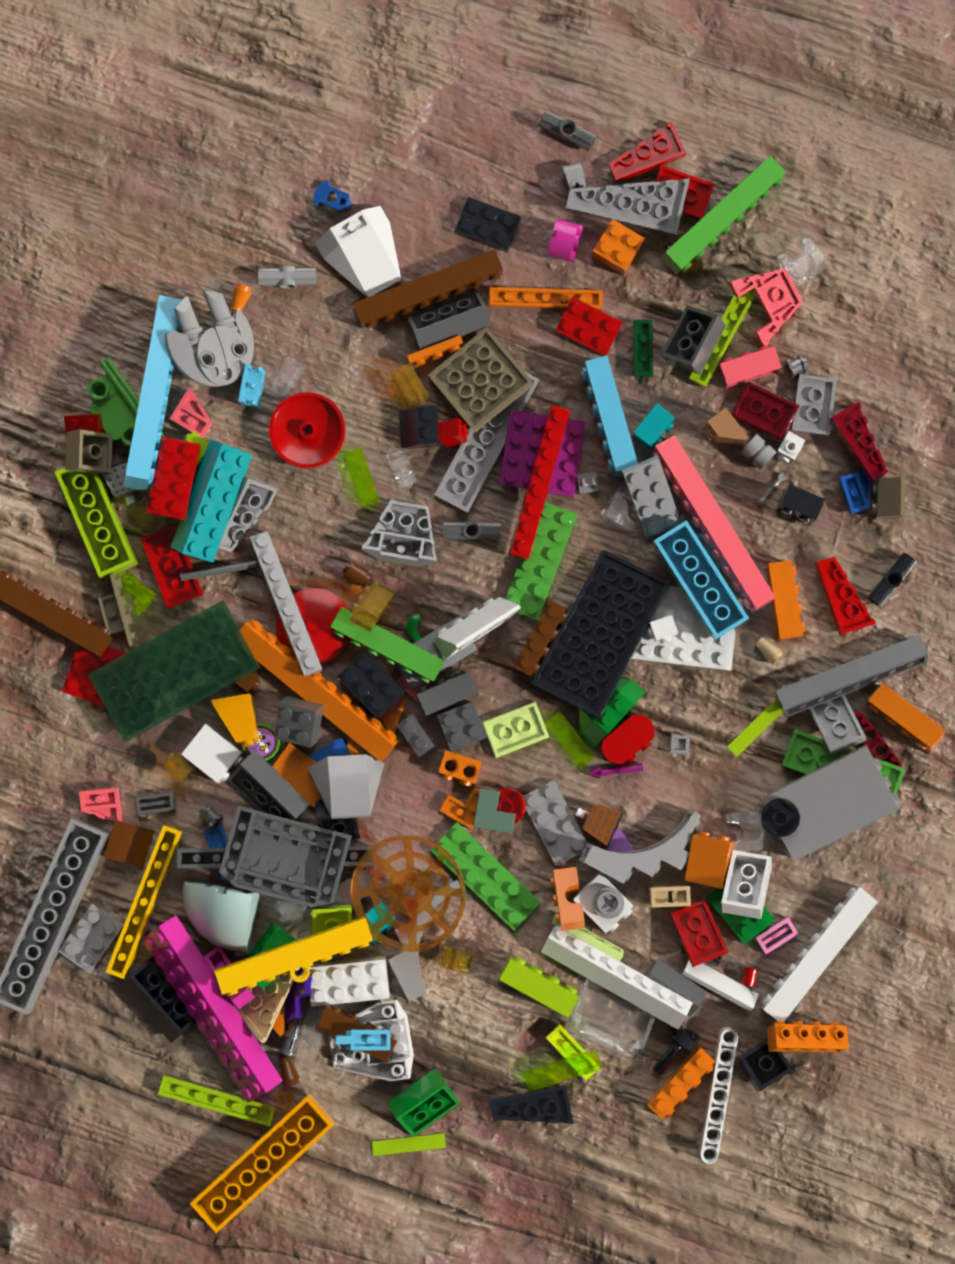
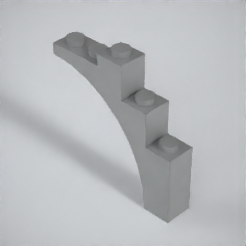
M688 810L681 823L668 836L643 849L615 852L587 844L579 861L623 884L631 877L632 867L651 877L658 873L661 861L675 869L682 870L688 864L689 852L685 851L684 848L689 845L693 830L699 826L701 815L695 811Z
M451 878L442 883V888L436 890L433 887L424 892L426 895L424 897L420 890L415 892L414 889L404 894L405 898L402 899V902L411 921L405 919L397 923L398 928L395 929V932L405 950L401 951V949L390 953L391 957L388 961L409 1002L427 993L419 966V945L422 931L437 905L449 894L461 887L458 880L453 881Z

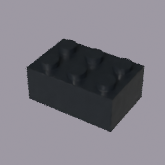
M366 650L337 676L378 720L406 695V692Z

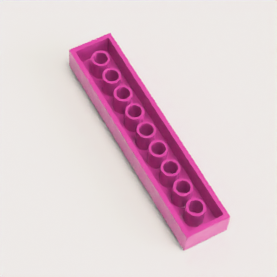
M174 916L143 937L146 948L151 951L157 965L161 967L166 975V979L176 990L177 996L187 1007L188 1013L196 1021L198 1029L207 1038L209 1046L216 1052L220 1063L225 1066L231 1080L239 1088L242 1097L249 1103L282 1082L283 1080L229 996L226 994L222 995L216 976L178 917Z

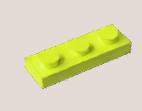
M560 1023L546 1036V1039L586 1081L600 1068L596 1061Z

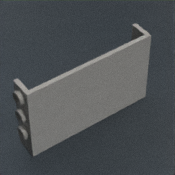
M867 745L762 796L761 800L764 806L772 799L785 798L792 801L799 809L800 823L796 831L789 836L777 837L779 841L783 840L786 846L784 851L788 858L792 857L793 861L802 858L899 810L898 804L901 803L896 793L892 794L889 788L892 785L887 775L883 777L880 771L882 766L878 758H873Z

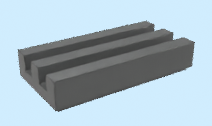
M174 791L135 796L137 816L176 810ZM169 796L170 798L169 800L141 804L139 802L142 799ZM170 803L171 806L167 808L146 811L140 810V807Z

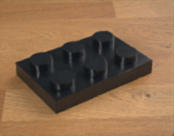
M468 197L455 233L508 253L521 216Z

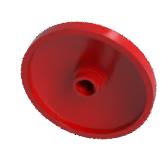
M303 392L286 398L277 406L270 420L269 436L274 450L282 460L297 468L313 469L326 465L338 455L345 441L346 426L341 411L333 401L321 394Z
M308 588L294 593L293 597L320 664L334 660L346 649L351 639L346 635L342 638L334 634L335 629L331 628L340 608L343 607L348 610L347 606L337 595L320 588ZM277 614L275 627L277 639L283 645H287L292 649L279 614Z

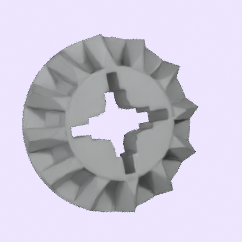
M603 888L594 896V910L602 918H615L624 908V898L615 888ZM603 896L609 900L616 898L612 902L614 910L608 906L601 908L605 904Z

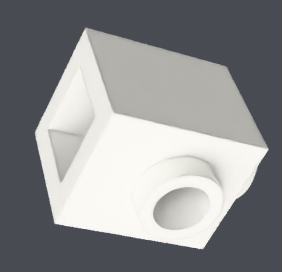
M788 431L776 452V455L779 456L778 459L785 463H792L796 459L805 440Z
M672 615L650 622L649 628H647L650 639L653 638L655 642L660 641V644L670 641L671 636L678 634Z

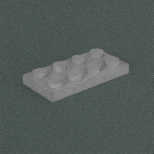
M658 456L622 470L646 539L681 524Z
M458 617L413 643L415 646L445 661L440 672L478 650L475 644L471 643L445 660L433 640L437 637L436 633L444 627L447 630L453 627L452 623L459 619ZM396 662L411 689L425 682L418 678L420 676L419 673L413 671L410 674L401 669L403 665Z
M555 780L523 796L526 802V810L555 866L584 852L587 842Z

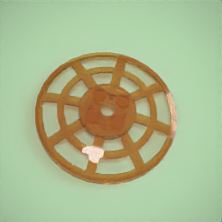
M397 835L384 839L371 847L363 855L354 871L351 896L357 918L365 917L371 936L389 948L405 952H417L433 948L453 933L463 916L466 904V889L461 870L445 849L427 838L416 835ZM403 840V852L395 853L385 860L375 853L387 844ZM411 840L426 843L441 853L433 860L423 853L413 851ZM405 857V869L397 872L389 865L394 860ZM413 857L428 862L430 866L424 872L414 868ZM370 859L379 867L374 873L371 888H359L362 871ZM446 859L449 860L456 871L460 882V889L450 888L448 878L440 866ZM383 870L392 877L388 887H378L379 878ZM435 871L442 878L444 887L433 886L430 876ZM406 888H414L415 896H409L406 893ZM378 895L388 896L392 907L387 912L382 908ZM434 895L444 896L443 906L439 913L431 905ZM360 896H372L374 907L381 916L374 925L370 923L364 913ZM450 896L461 897L458 914L454 922L449 926L443 919V916L448 909ZM423 911H426L433 918L425 924L417 925V915ZM397 912L409 915V925L401 924L393 920L392 917ZM388 923L398 930L408 932V944L393 941L381 934L379 930ZM435 924H438L444 932L432 941L416 944V932L427 930Z

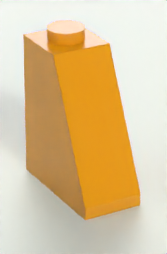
M244 694L212 700L214 708L235 742L242 745V747H250L255 742H259L254 697L252 695Z

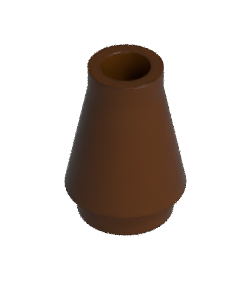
M291 1057L279 1060L281 1079L283 1080L281 1083H284L285 1087L300 1083V1076L291 1061Z

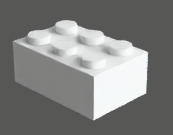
M736 850L732 851L721 902L723 913L761 919L772 869V858L770 856Z

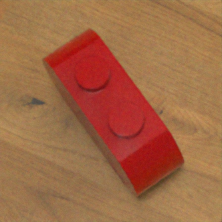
M639 714L629 717L602 740L601 752L605 759L614 764H623L624 762L629 764L637 757L635 755L636 752L640 749L645 751L652 745L650 743L654 738L652 722L646 716Z

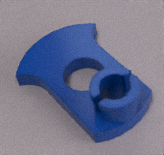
M328 180L322 182L314 193L315 206L323 204L339 212H347L352 207L350 195L330 186ZM331 193H336L335 201L329 202L328 196Z

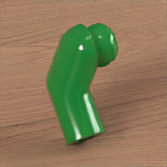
M419 614L411 615L406 625V631L413 643L422 639L417 631L418 624L422 621Z

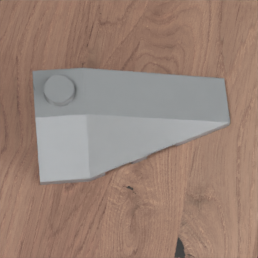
M245 475L219 549L232 552L246 536L248 528L252 524L255 525L258 521V516L263 510L266 511L270 507L278 490L277 488L251 475Z

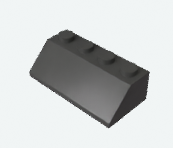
M477 288L406 315L420 350L459 335L466 336L470 332L492 325L487 307Z
M255 750L227 779L260 812L295 821L310 805Z

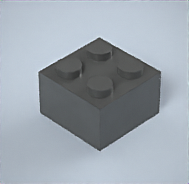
M290 696L285 697L279 702L274 739L311 748L319 739L323 705Z
M474 702L437 715L451 752L487 738Z

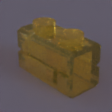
M410 363L390 374L392 380L389 382L394 391L399 390L401 394L399 399L404 407L414 408L429 399L427 391Z

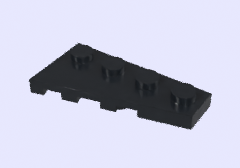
M566 1084L489 1099L493 1120L574 1124Z

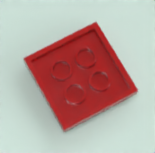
M78 645L61 691L117 711L118 703L121 700L136 656L107 647L102 657H99Z

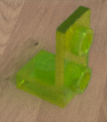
M126 571L121 581L123 588L136 598L133 602L135 606L131 613L137 617L151 605L156 594L129 571Z

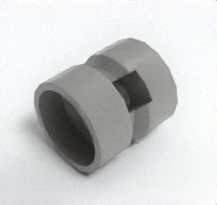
M756 435L744 447L741 453L747 459L752 458V463L761 470L776 454V451L770 445L765 446V441L759 435Z

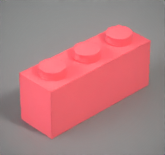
M766 345L758 348V351L754 353L750 351L744 352L736 359L732 357L723 359L718 369L725 389L779 372L782 367L775 347L769 348Z

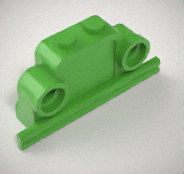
M107 358L100 363L106 375L100 379L93 380L88 387L89 395L95 400L90 405V410L92 414L101 413L103 433L113 435L112 440L114 442H124L127 446L131 447L140 399L110 358ZM163 432L161 433L160 442L162 441V437H165Z

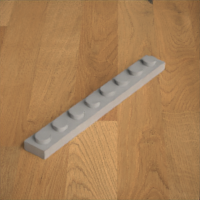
M268 531L250 536V544L303 677L322 671Z

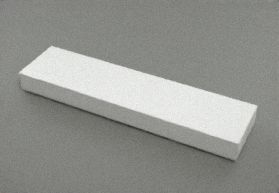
M688 959L682 975L750 1012L754 1009L758 993L705 964L692 968Z

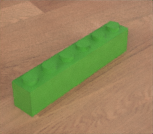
M343 607L340 608L331 625V628L335 629L334 634L342 638L345 635L352 638L350 642L359 647L364 644L369 647L367 651L376 656L379 653L386 656L384 660L393 665L396 662L403 665L401 669L410 674L413 671L419 673L420 676L418 678L427 683L430 680L435 681L445 662Z

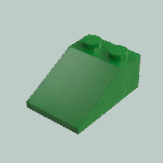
M716 888L706 896V899L744 945L775 921L765 907L763 908L761 919L723 913L721 902L724 888Z

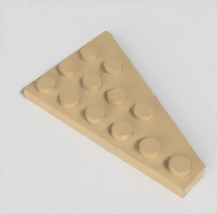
M306 909L284 931L297 940L312 935V913ZM300 967L296 968V970H295V974H296V975H297V973H298ZM283 973L276 975V979L268 987L265 986L264 989L258 985L250 988L255 998L240 1009L234 1004L241 1017L262 1043L266 1042L294 982L290 975L284 976Z

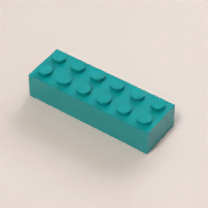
M210 439L192 487L186 520H180L171 548L189 556L214 562L253 456L252 454Z

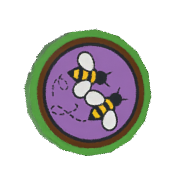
M259 723L257 724L259 742H255L250 747H243V750L247 756L255 750L264 757L265 761H268L277 754L281 742L278 739H274L275 729L272 726Z

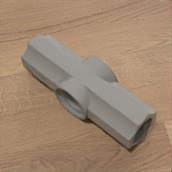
M281 266L279 269H259V286H279L286 289L295 288L296 286H316V268Z

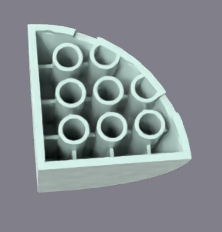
M183 880L182 897L184 909L195 930L210 943L235 951L234 955L246 956V953H251L260 893L232 886Z

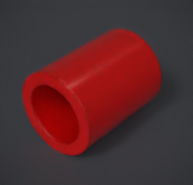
M744 967L741 984L755 987L758 969Z

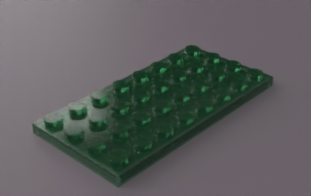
M222 600L88 674L125 743L260 669V666L225 601Z

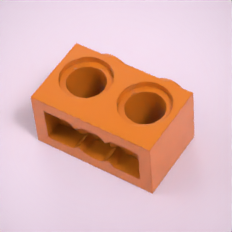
M445 750L439 773H442V778L452 780L455 777L461 779V784L471 786V783H476L482 761ZM449 760L456 763V769L452 772L447 771L445 768V764ZM471 766L474 768L475 773L472 777L464 775L463 770L465 767Z

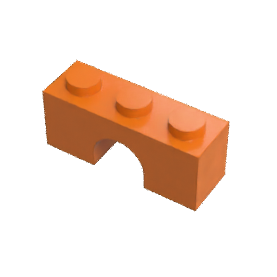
M577 868L553 870L554 877H550L551 888L556 890V895H553L554 907L558 906L559 913H555L557 925L561 924V931L585 928L582 903H570L566 899L568 895L579 892Z

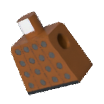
M592 804L590 811L579 806L575 817L584 821L583 830L609 846L624 812Z

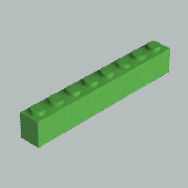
M772 156L768 157L671 246L661 259L676 275L681 270L685 272L692 265L690 262L694 258L698 260L705 253L704 249L707 246L711 248L718 241L717 237L720 234L724 236L731 229L730 225L733 222L737 224L744 217L743 213L746 210L750 212L757 205L756 201L759 198L763 200L770 193L769 189L772 186L776 188L783 181L782 176L786 171Z

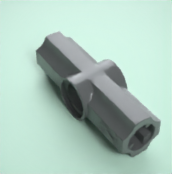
M547 110L539 123V127L559 136L561 140L571 142L587 151H590L597 136L577 126L572 120H565ZM570 128L573 132L566 134L563 132V129Z
M443 522V539L469 541L500 540L501 523ZM469 527H475L477 533L474 536H469L466 530Z

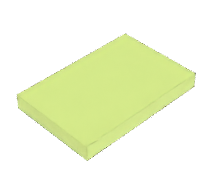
M536 702L482 722L495 758L549 738Z

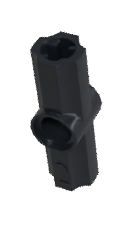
M903 552L869 594V600L875 605L882 607L917 563L914 558ZM889 575H893L896 578L895 585L888 582Z

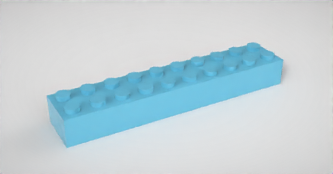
M159 295L124 481V487L147 491L148 485L152 486L174 363L166 347L165 334L172 331L180 333L181 327L174 308L181 299Z

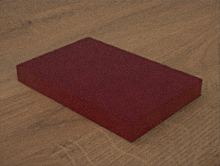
M748 382L731 415L733 418L783 441L800 405Z

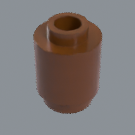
M355 561L352 564L348 562L343 570V573H345L344 578L358 587L362 586L365 588L372 577L369 570Z

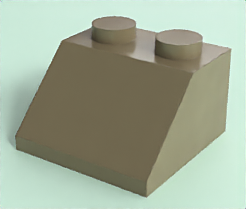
M81 429L67 432L66 470L81 473H111L113 435Z
M905 477L877 479L872 484L871 495H874V503L871 504V514H874L875 520H898L904 516Z

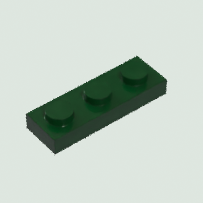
M633 320L634 378L653 377L652 320Z

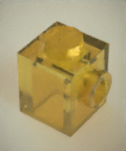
M172 752L165 759L166 763L163 765L178 782L184 781L195 770L180 752L176 754Z
M445 946L439 965L468 974L474 955L461 949Z

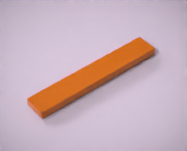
M489 287V307L566 309L573 296L598 310H602L603 290Z

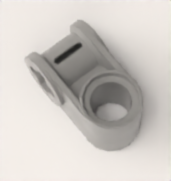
M581 162L562 166L563 178L568 193L570 189L586 188Z

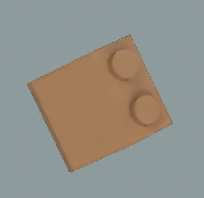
M726 408L708 420L703 427L707 439L713 440L714 443L742 447L749 439Z

